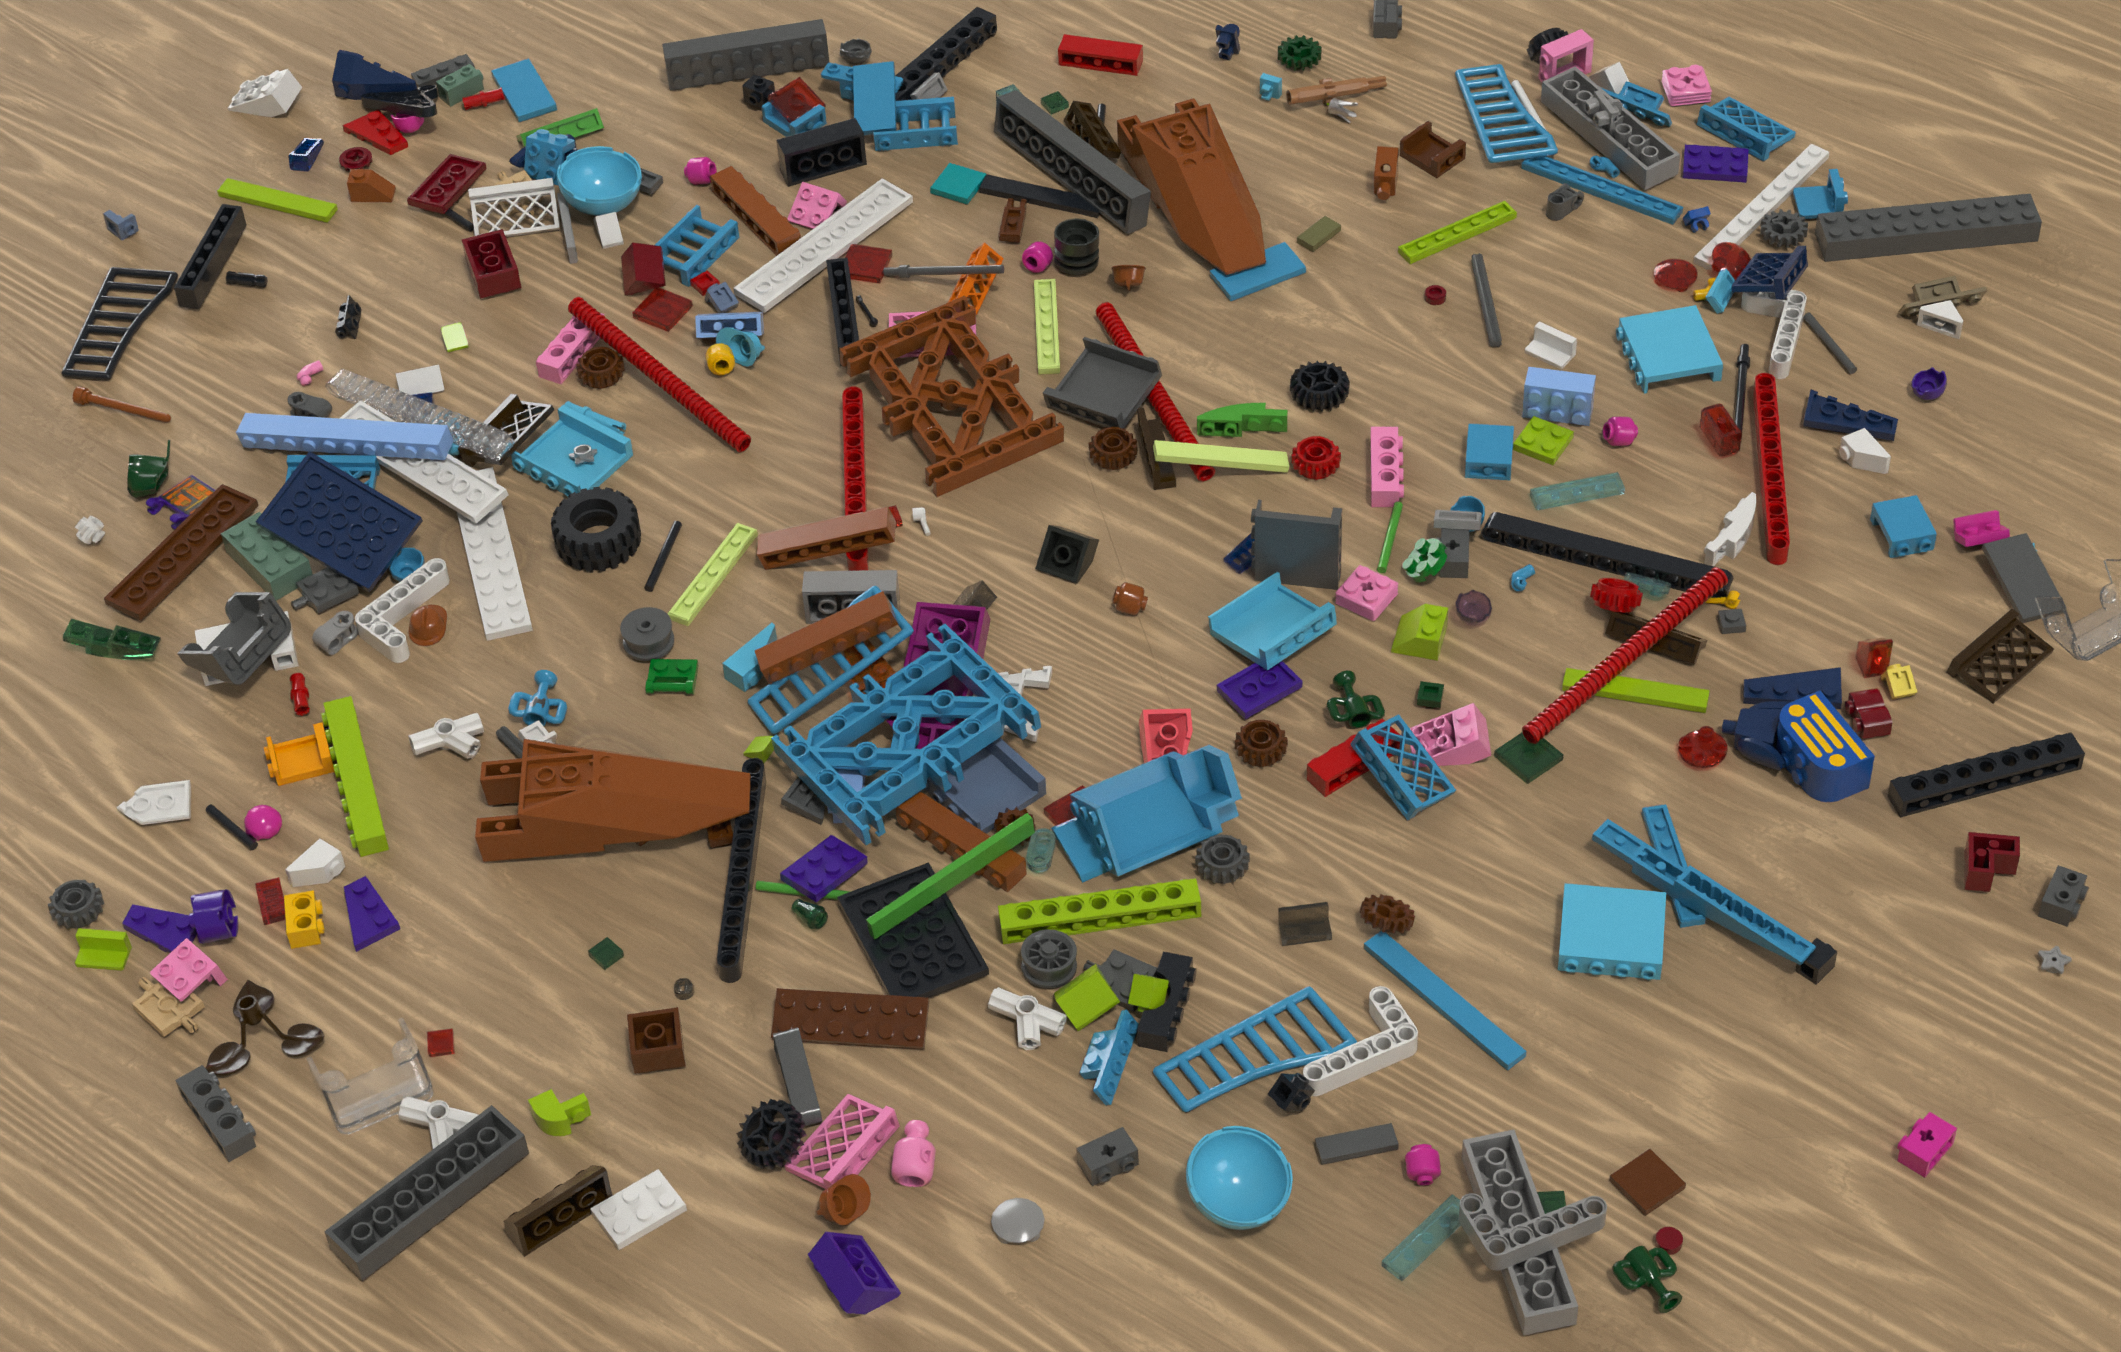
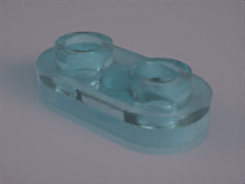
M1625 573L1624 580L1638 585V590L1640 591L1641 589L1649 590L1650 595L1657 597L1669 594L1671 584L1666 581L1634 573Z
M1041 828L1031 835L1026 862L1027 867L1033 872L1041 873L1048 870L1051 866L1056 846V837L1050 829Z

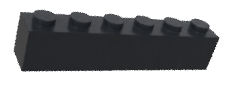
M222 204L174 286L179 307L200 309L247 226L242 206Z
M848 257L826 260L839 361V349L859 341Z

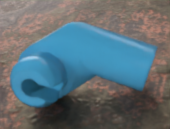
M1599 156L1590 158L1589 162L1594 170L1605 171L1612 178H1616L1620 174V170L1609 158Z
M1528 564L1512 573L1511 587L1515 591L1520 592L1525 589L1527 585L1526 579L1535 574L1534 567Z

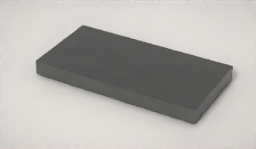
M2027 533L1983 544L1982 550L2013 609L2019 613L2018 618L2020 622L2026 623L2066 611L2067 607Z

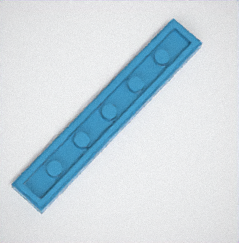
M1667 805L1642 808V816L1653 848L1687 869L1688 866ZM1670 896L1680 928L1705 924V916Z

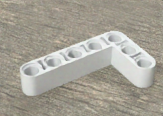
M1790 290L1785 299H1775V292H1742L1741 308L1744 311L1781 318L1771 353L1769 374L1773 375L1776 379H1784L1790 372L1805 314L1807 297L1803 292L1797 290Z
M440 558L429 560L360 610L355 616L360 638L392 662L401 663L406 661L410 656L406 636L393 625L449 584L450 580L446 562Z
M1378 986L1373 988L1369 995V1013L1381 1030L1380 1033L1310 1062L1304 1067L1303 1076L1309 1080L1308 1084L1315 1090L1312 1096L1325 1094L1416 1053L1418 1030L1390 989Z

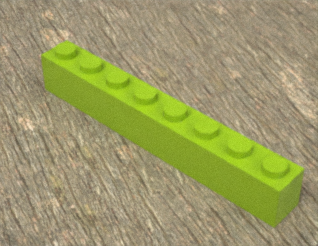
M352 696L324 702L325 712L321 713L324 727L329 726L325 733L328 744L333 743L329 750L332 761L337 760V764H333L336 778L341 777L342 780L338 781L337 784L340 795H345L346 797L341 799L344 813L349 812L350 816L345 818L348 830L354 831V834L350 835L353 849L358 848L360 857L389 850Z

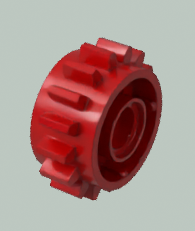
M1311 436L1297 443V448L1293 447L1291 463L1293 464V469L1298 470L1299 475L1308 479L1318 480L1327 478L1332 473H1335V468L1340 467L1341 452H1339V447L1335 446L1333 441L1325 437Z
M1601 578L1597 584L1592 585L1590 597L1595 600L1594 604L1600 608L1615 612H1633L1637 606H1641L1643 593L1638 590L1639 586L1635 583L1616 578Z

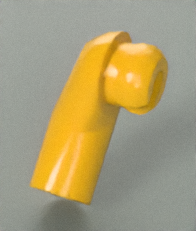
M1716 278L1708 280L1709 286L1706 289L1693 291L1695 301L1706 300L1705 297Z

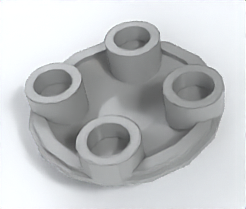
M1014 1198L998 1205L993 1212L991 1224L1001 1243L1034 1242L1040 1237L1045 1218L1042 1209L1035 1202L1024 1198Z

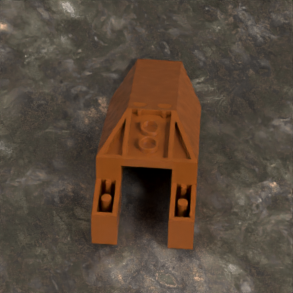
M1193 98L1175 103V113L1143 123H1141L1137 115L1117 120L1119 149L1141 184L1151 191L1150 198L1156 208H1161L1184 244L1225 275L1266 264L1260 214L1210 103L1199 106Z
M524 739L522 758L482 762L480 782L488 805L519 802L518 815L477 818L475 839L483 862L605 851L604 845L675 839L750 813L751 774L681 761Z

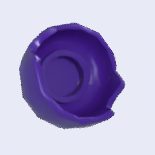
M1931 367L1928 370L1915 374L1911 382L1914 394L1923 400H1935L1943 395L1947 387L1945 372L1943 370L1938 372Z

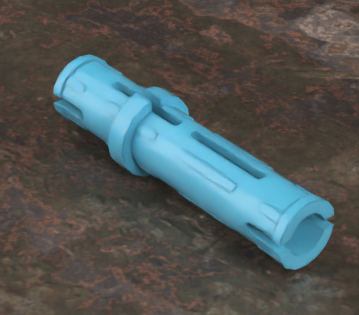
M570 401L564 404L621 435L625 433L617 429L626 430V424L593 412L587 406L581 407Z

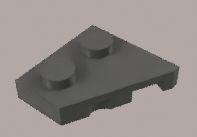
M797 777L781 798V804L822 825L825 803Z

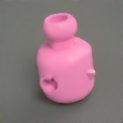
M912 1120L905 1126L904 1132L907 1137L900 1139L895 1144L891 1175L900 1185L922 1187L932 1179L936 1150L933 1144L926 1140L929 1135L927 1123L920 1120Z

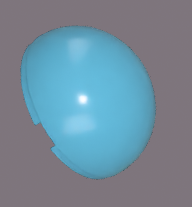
M604 146L587 147L569 154L566 160L559 165L557 171L558 186L565 200L580 212L594 216L613 212L617 213L626 208L638 194L642 179L641 168L635 158L626 152L622 154L613 151L612 147Z
M1243 1126L1223 1127L1220 1130L1205 1135L1193 1148L1186 1167L1188 1192L1196 1208L1213 1223L1228 1229H1253L1271 1221L1286 1205L1291 1194L1293 1181L1290 1162L1288 1163L1285 1155L1280 1150L1281 1147L1266 1134Z

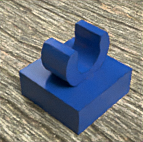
M1709 207L1688 211L1683 217L1685 226L1691 225V230L1695 233L1699 230L1697 223H1700L1703 229L1707 230L1709 227L1707 218L1711 214Z

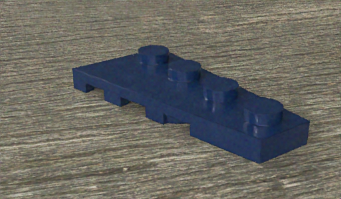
M1810 390L1803 426L1848 434L1865 428L1873 438L1894 441L1898 423L1897 418L1874 410L1866 412L1861 410L1859 405L1853 403L1846 405L1837 402L1838 398L1829 395L1825 398L1819 396L1818 391Z
M1841 667L1744 679L1743 704L1756 705L1769 701L1792 702L1821 691L1835 709H1841Z

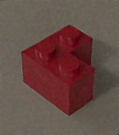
M1968 832L1964 851V890L1990 892L1994 873L2016 875L2020 858V836Z

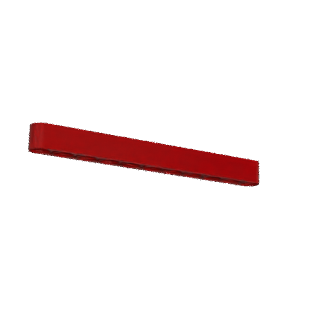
M1760 373L1755 377L1753 403L1766 558L1773 565H1782L1788 559L1790 537L1776 381L1773 375Z
M854 386L846 388L842 393L845 516L867 511L864 403L862 390ZM868 548L846 552L848 571H868Z

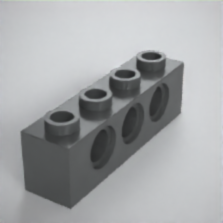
M201 1065L175 1080L180 1095L228 1162L256 1147L253 1138L256 1132L249 1121L245 1123L242 1120L244 1118L242 1111L237 1104L232 1106L230 1103L232 1099L225 1088H219V1080L213 1071L208 1073L206 1068Z

